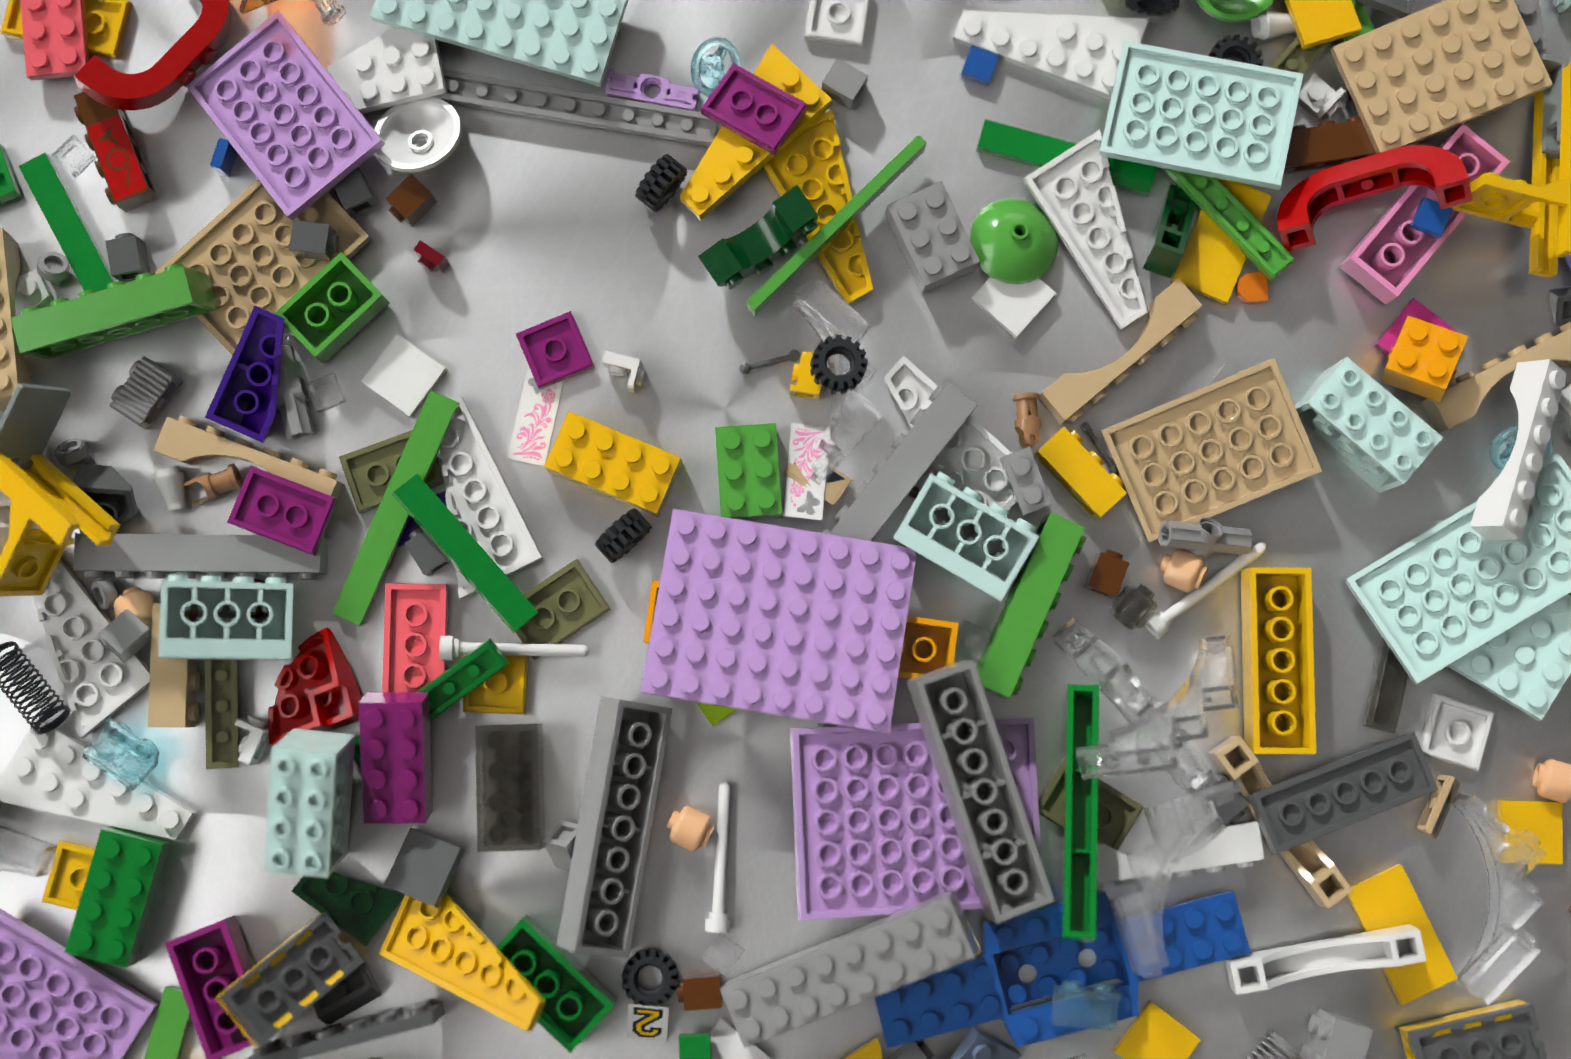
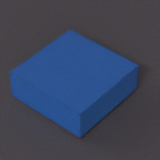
M971 46L960 76L988 86L999 55Z
M218 139L210 166L219 175L230 177L237 156V151L228 140Z
M1424 197L1419 203L1410 227L1438 239L1442 236L1453 209L1445 208L1441 210L1438 202Z

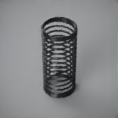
M10 641L0 644V652L14 646L13 650L0 657V672L4 671L0 675L2 693H5L6 698H9L14 708L18 709V713L22 714V718L26 719L27 724H30L35 734H46L60 726L68 718L70 708L64 705V700H59L60 695H55L56 691L51 689V685L47 684V680L43 679V675L39 674V670L35 669V665L31 664V660L27 659V655L23 654V650L19 649V645L16 642ZM34 671L36 672V675L29 677ZM8 676L6 680L1 681L3 677ZM37 677H40V680L33 682ZM12 681L10 685L5 686L7 682ZM18 685L13 691H9L11 687ZM45 687H49L48 690L42 692L45 689ZM22 690L17 696H13L15 692ZM49 692H53L51 696L45 698L49 694ZM25 696L23 700L17 701L20 697ZM54 697H57L56 701L49 703ZM31 700L26 706H22L24 702ZM61 702V705L54 707L57 703ZM35 705L30 711L26 712L28 707ZM41 709L35 716L30 717L33 712ZM64 710L55 720L39 727L44 721L50 719L59 711Z

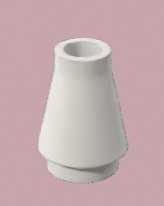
M1266 10L1251 21L1252 35L1261 40L1296 32L1289 14Z
M179 465L155 470L156 478L153 480L167 506L168 512L186 508L185 486H183L184 472L180 471Z

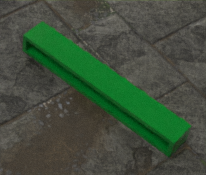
M1068 684L1066 691L1062 941L1094 943L1096 940L1099 686Z

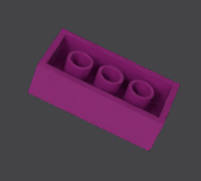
M366 692L358 702L363 822L427 823L433 812L429 692Z
M234 915L166 942L165 945L205 1058L219 1059L252 1046L215 998L253 967L236 916Z

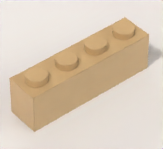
M153 603L148 727H195V721L198 720L200 713L199 704L196 703V690H199L201 684V676L197 672V659H158L160 603ZM190 607L189 612H184V617H189L190 622H196L198 617H202V612H197L196 607Z

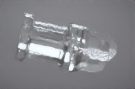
M309 0L320 12L323 24H335L346 14V9L343 5H339L337 0Z

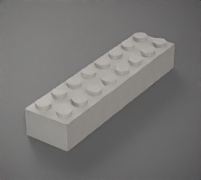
M961 660L906 680L985 917L995 923H1000L1054 902L974 660Z
M601 696L556 946L578 954L629 957L672 708Z
M953 889L730 979L720 988V991L742 1044L746 1048L975 958L979 951V946Z

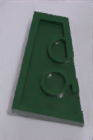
M332 873L329 878L303 876L291 891L318 912H327L337 926L366 947H368L405 896L404 894L336 873Z

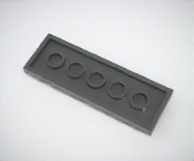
M1409 732L1252 793L1248 797L1272 855L1439 789L1415 732Z
M433 999L415 1003L414 1007L404 1012L402 1007L384 1011L383 1015L378 1016L374 1020L372 1015L354 1019L353 1023L347 1024L343 1028L341 1023L332 1024L322 1028V1031L315 1033L313 1036L311 1031L293 1035L292 1039L286 1040L282 1044L280 1039L271 1040L264 1046L253 1049V1055L247 1059H303L432 1025L446 1014L443 1001L433 1003Z

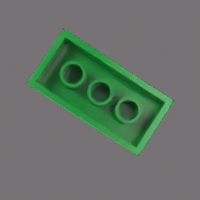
M114 826L101 829L64 953L123 968H128L137 963L172 841Z
M526 915L496 947L546 1001L537 1022L571 1053L610 1011L617 999L563 948L556 946L557 942Z

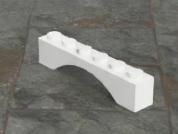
M1551 359L1517 362L1510 386V391L1516 401L1519 418L1516 443L1501 474L1490 488L1478 498L1470 525L1471 528L1487 540H1521L1524 526L1527 523L1531 500L1535 494L1538 475L1543 465L1547 443L1550 440L1554 418L1558 412L1562 389L1566 383L1567 374Z
M1248 820L1233 824H1221L1207 839L1196 847L1181 854L1165 858L1146 859L1128 856L1099 842L1097 843V889L1103 888V883L1115 881V886L1130 885L1134 883L1133 878L1145 877L1146 881L1163 880L1164 874L1176 872V877L1195 875V869L1206 868L1208 873L1224 871L1225 865L1237 864V868L1256 866L1255 861L1265 859L1259 822Z
M1407 924L1251 952L1226 959L1225 964L1230 988L1236 995L1268 990L1288 982L1328 973L1366 968L1397 967L1425 962L1426 957L1420 929Z

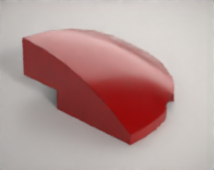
M326 627L307 638L298 646L300 652L292 663L285 664L275 682V687L278 688L275 705L268 709L267 723L270 745H276L293 729L328 732L359 721L358 702L362 697L350 665L330 628Z

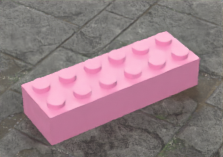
M1464 124L1453 131L1439 147L1453 153L1462 161L1467 171L1469 183L1484 173H1496L1499 175L1510 162ZM1420 185L1406 186L1339 266L1385 305L1399 296L1467 214L1452 210L1443 234L1438 239L1411 228V222L1421 199L1426 197L1439 203L1436 193L1428 187Z

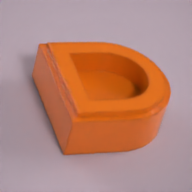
M1262 272L1246 273L1237 281L1235 291L1241 301L1248 304L1267 303L1269 301L1267 277Z

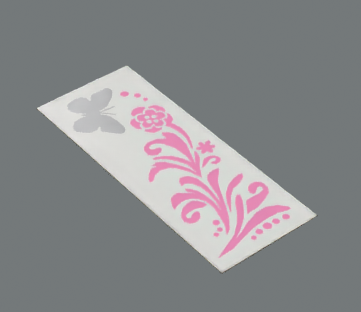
M529 365L527 366L507 459L540 466L545 465L564 380L539 390Z
M791 423L787 466L795 462L811 486L806 484L807 487L786 475L783 516L813 520L823 519L830 427Z

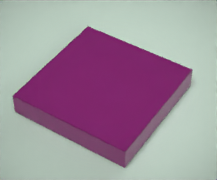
M571 311L516 333L539 390L595 367Z

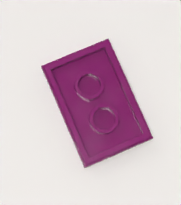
M734 63L700 109L703 116L774 156L777 155L809 110L807 103Z
M250 465L227 523L316 556L339 499Z

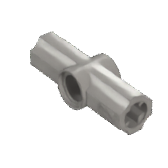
M291 345L282 346L277 408L280 409L287 439H300L314 433L307 405L309 394L306 383L299 373L294 349Z
M1207 517L1201 518L1197 524L1162 521L1159 527L1158 541L1161 547L1187 549L1202 558L1211 557L1213 552L1239 555L1248 554L1252 548V534L1249 529L1222 526L1216 520Z

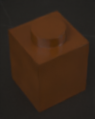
M412 174L405 178L385 198L391 205L388 211L400 223L406 220L412 227L437 203L433 194Z
M1106 549L1105 553H1097L1083 588L1110 599L1117 597L1129 562L1122 560V554Z
M721 972L683 975L682 983L677 984L678 1003L684 1002V1011L722 1008L723 997L720 991L722 987Z

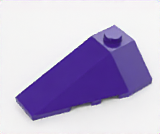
M255 305L205 418L264 443L276 416L285 318Z

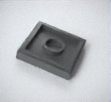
M410 827L384 886L439 909L465 850Z

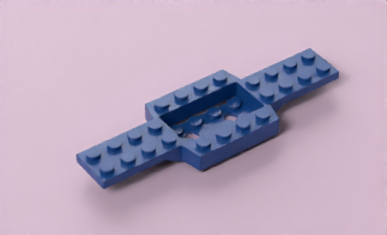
M1098 890L1096 898V940L1094 943L1062 941V900L1000 923H995L989 919L983 920L982 953L976 955L975 958L874 998L887 1048L997 1019L1002 1020L1018 1048L1139 1016L1138 982L1251 953L1235 893L1232 890L1123 917L1118 916L1106 892ZM1084 949L1093 950L1096 956L1094 964L1089 967L1082 966L1078 960L1079 953ZM1029 964L1036 969V977L1033 981L1023 982L1020 980L1019 970L1023 965ZM1116 978L1122 981L1120 983L1104 986L1101 988L1085 991L1082 993L1010 1011L1013 1005L1029 1002L1032 1000L1048 997L1051 995L1067 992L1070 990L1086 987L1089 985L1109 981Z

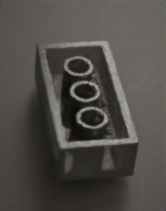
M542 723L475 726L477 852L543 849L545 847L543 843L545 839Z

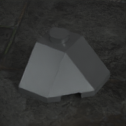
M81 464L72 482L117 521L120 526L126 520L129 521L136 515L137 506L133 487L112 466Z

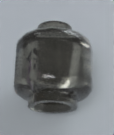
M1142 583L1138 587L1130 584L1126 585L1112 602V609L1115 611L1112 616L1131 630L1134 627L1143 628L1158 609L1157 603L1152 599L1155 593Z

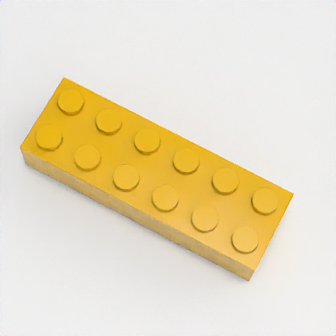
M1250 567L1243 569L1240 572L1244 741L1253 754H1316L1312 569Z

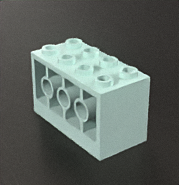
M1348 357L1326 369L1295 405L1305 431L1379 493L1403 485L1443 438Z
M939 471L937 476L931 473L893 539L1002 601L1039 538L1034 533L1036 527L1020 517L1016 522L1007 517L1009 511L994 502L991 503L990 507L980 502L982 495L968 487H965L964 491L959 490L953 486L955 480ZM943 507L947 508V515L951 517L948 522L943 520L941 523H938L936 521L937 516L933 513L934 510H942ZM970 523L975 524L976 536H969L967 539L962 537L963 531L960 529L961 526H968ZM997 539L1002 540L1000 545L1003 547V550L1001 552L996 551L994 554L990 553V547L987 545L990 540L993 542Z
M168 575V581L161 580L158 659H291L293 584L286 583V578L269 577L265 580V583H254V577H234L233 582H221V576H201V581H188L187 575ZM190 607H196L197 612H202V617H198L196 622H190L189 617H184V612H189ZM223 608H229V612L234 613V618H230L228 623H224L223 619L217 616V613L222 612ZM256 608L261 609V613L266 614V618L262 619L260 624L250 617V613H254Z
M293 729L272 747L264 872L329 878L348 854L355 747L354 734Z

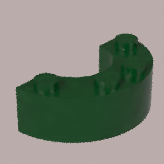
M796 185L772 202L770 210L752 226L733 237L722 238L698 257L719 287L727 286L729 289H732L756 272L758 275L766 273L774 266L772 262L781 255L785 258L798 249L796 243L817 229L818 214L799 186Z

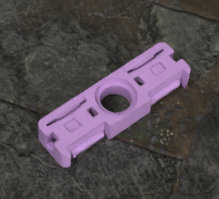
M614 68L609 70L608 83H606L605 87L607 97L696 111L699 99V86L695 84V88L671 84L667 78L640 73L639 77L615 73ZM648 85H658L661 89L660 95L656 98L647 97L644 94V90Z

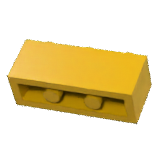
M1063 427L1034 456L1096 521L1127 494L1123 489L1125 485L1116 474H1109L1102 467L1104 462L1095 452H1088L1081 445L1083 440L1073 429L1067 430Z

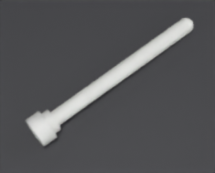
M1263 542L1255 544L1248 554L1239 556L1204 582L1199 590H1193L1164 613L1161 611L1157 614L1153 612L1143 620L1146 628L1156 639H1160L1169 632L1168 628L1172 626V621L1264 554L1267 550L1266 544Z
M441 635L440 660H453V657H459V654L467 655L482 643L460 642V639H454V636ZM495 643L504 655L585 657L589 654V648L586 645Z
M722 782L719 786L712 912H709V918H706L705 931L714 933H730V919H727L728 913H725L731 785L728 782Z

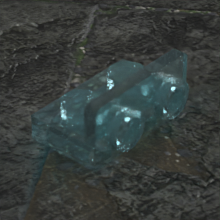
M108 718L104 722V730L83 751L82 758L134 791L158 765L159 750L152 741L145 738L141 739L132 733V730L123 722H116Z
M1064 980L1062 985H1053L1051 1024L1054 1026L1116 1030L1118 1001H1121L1122 994L1114 990L1112 984L1094 983V988L1082 987L1081 982Z

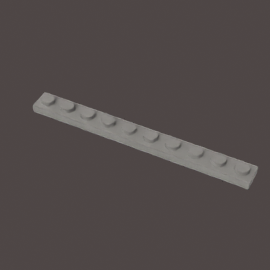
M444 69L447 93L433 96L450 104L709 147L716 137L718 123L697 111Z

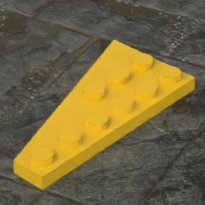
M771 44L755 70L754 75L807 103L809 108L779 150L780 152L833 105V102L819 86L776 46ZM722 126L680 195L681 202L702 221L768 163L774 155Z
M832 109L817 118L762 167L780 197L798 185L818 214L817 229L804 236L807 242L852 199ZM856 218L816 256L846 306L873 292L859 224Z
M447 892L439 909L408 895L404 896L378 954L525 1031L533 1032L546 1001Z

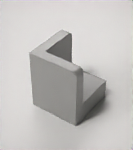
M838 58L822 81V90L830 98L852 110L867 86L868 75Z
M125 609L98 633L102 643L124 663L151 640L149 627L128 609Z
M563 820L557 823L543 840V843L555 867L570 871L578 824Z

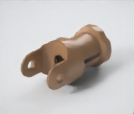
M1029 392L1012 395V401L1016 402L1017 414L1014 427L1019 435V443L1023 448L1032 447L1039 441V429L1042 426L1037 412L1039 393Z
M233 463L228 465L227 469L215 474L209 472L192 478L183 486L198 482L204 487L207 497L192 503V505H199L219 498L220 494L235 488L241 490L243 478L239 469Z

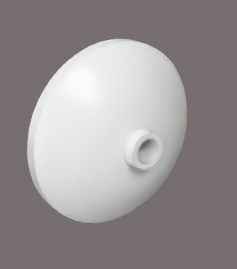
M434 97L393 106L380 118L374 129L385 143L376 154L386 166L400 172H420L433 168L445 161L459 144L462 134L460 118L449 103Z

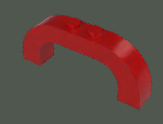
M198 0L202 5V11L198 20L151 68L144 72L127 74L116 71L94 55L74 75L78 88L100 104L119 110H143L165 102L182 86L186 87L196 77V72L202 65L207 66L215 58L216 51L224 42L230 27L231 10L229 0Z
M1413 145L1391 149L1321 170L1298 183L1283 199L1277 215L1278 229L1283 246L1288 252L1316 245L1314 225L1325 211L1340 204L1404 186L1420 185L1432 189L1438 197L1441 210L1471 202L1473 197L1466 168L1456 155L1445 149L1427 145Z

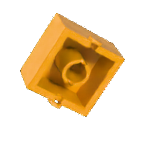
M1407 316L1395 347L1391 348L1387 357L1389 361L1381 382L1440 403L1449 381L1452 382L1457 372L1455 367L1468 336Z

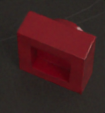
M421 240L413 249L419 257L417 262L431 272L436 268L444 273L450 265L444 255Z

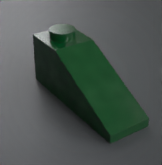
M1170 184L1142 267V269L1170 279L1183 256L1196 203L1179 186Z

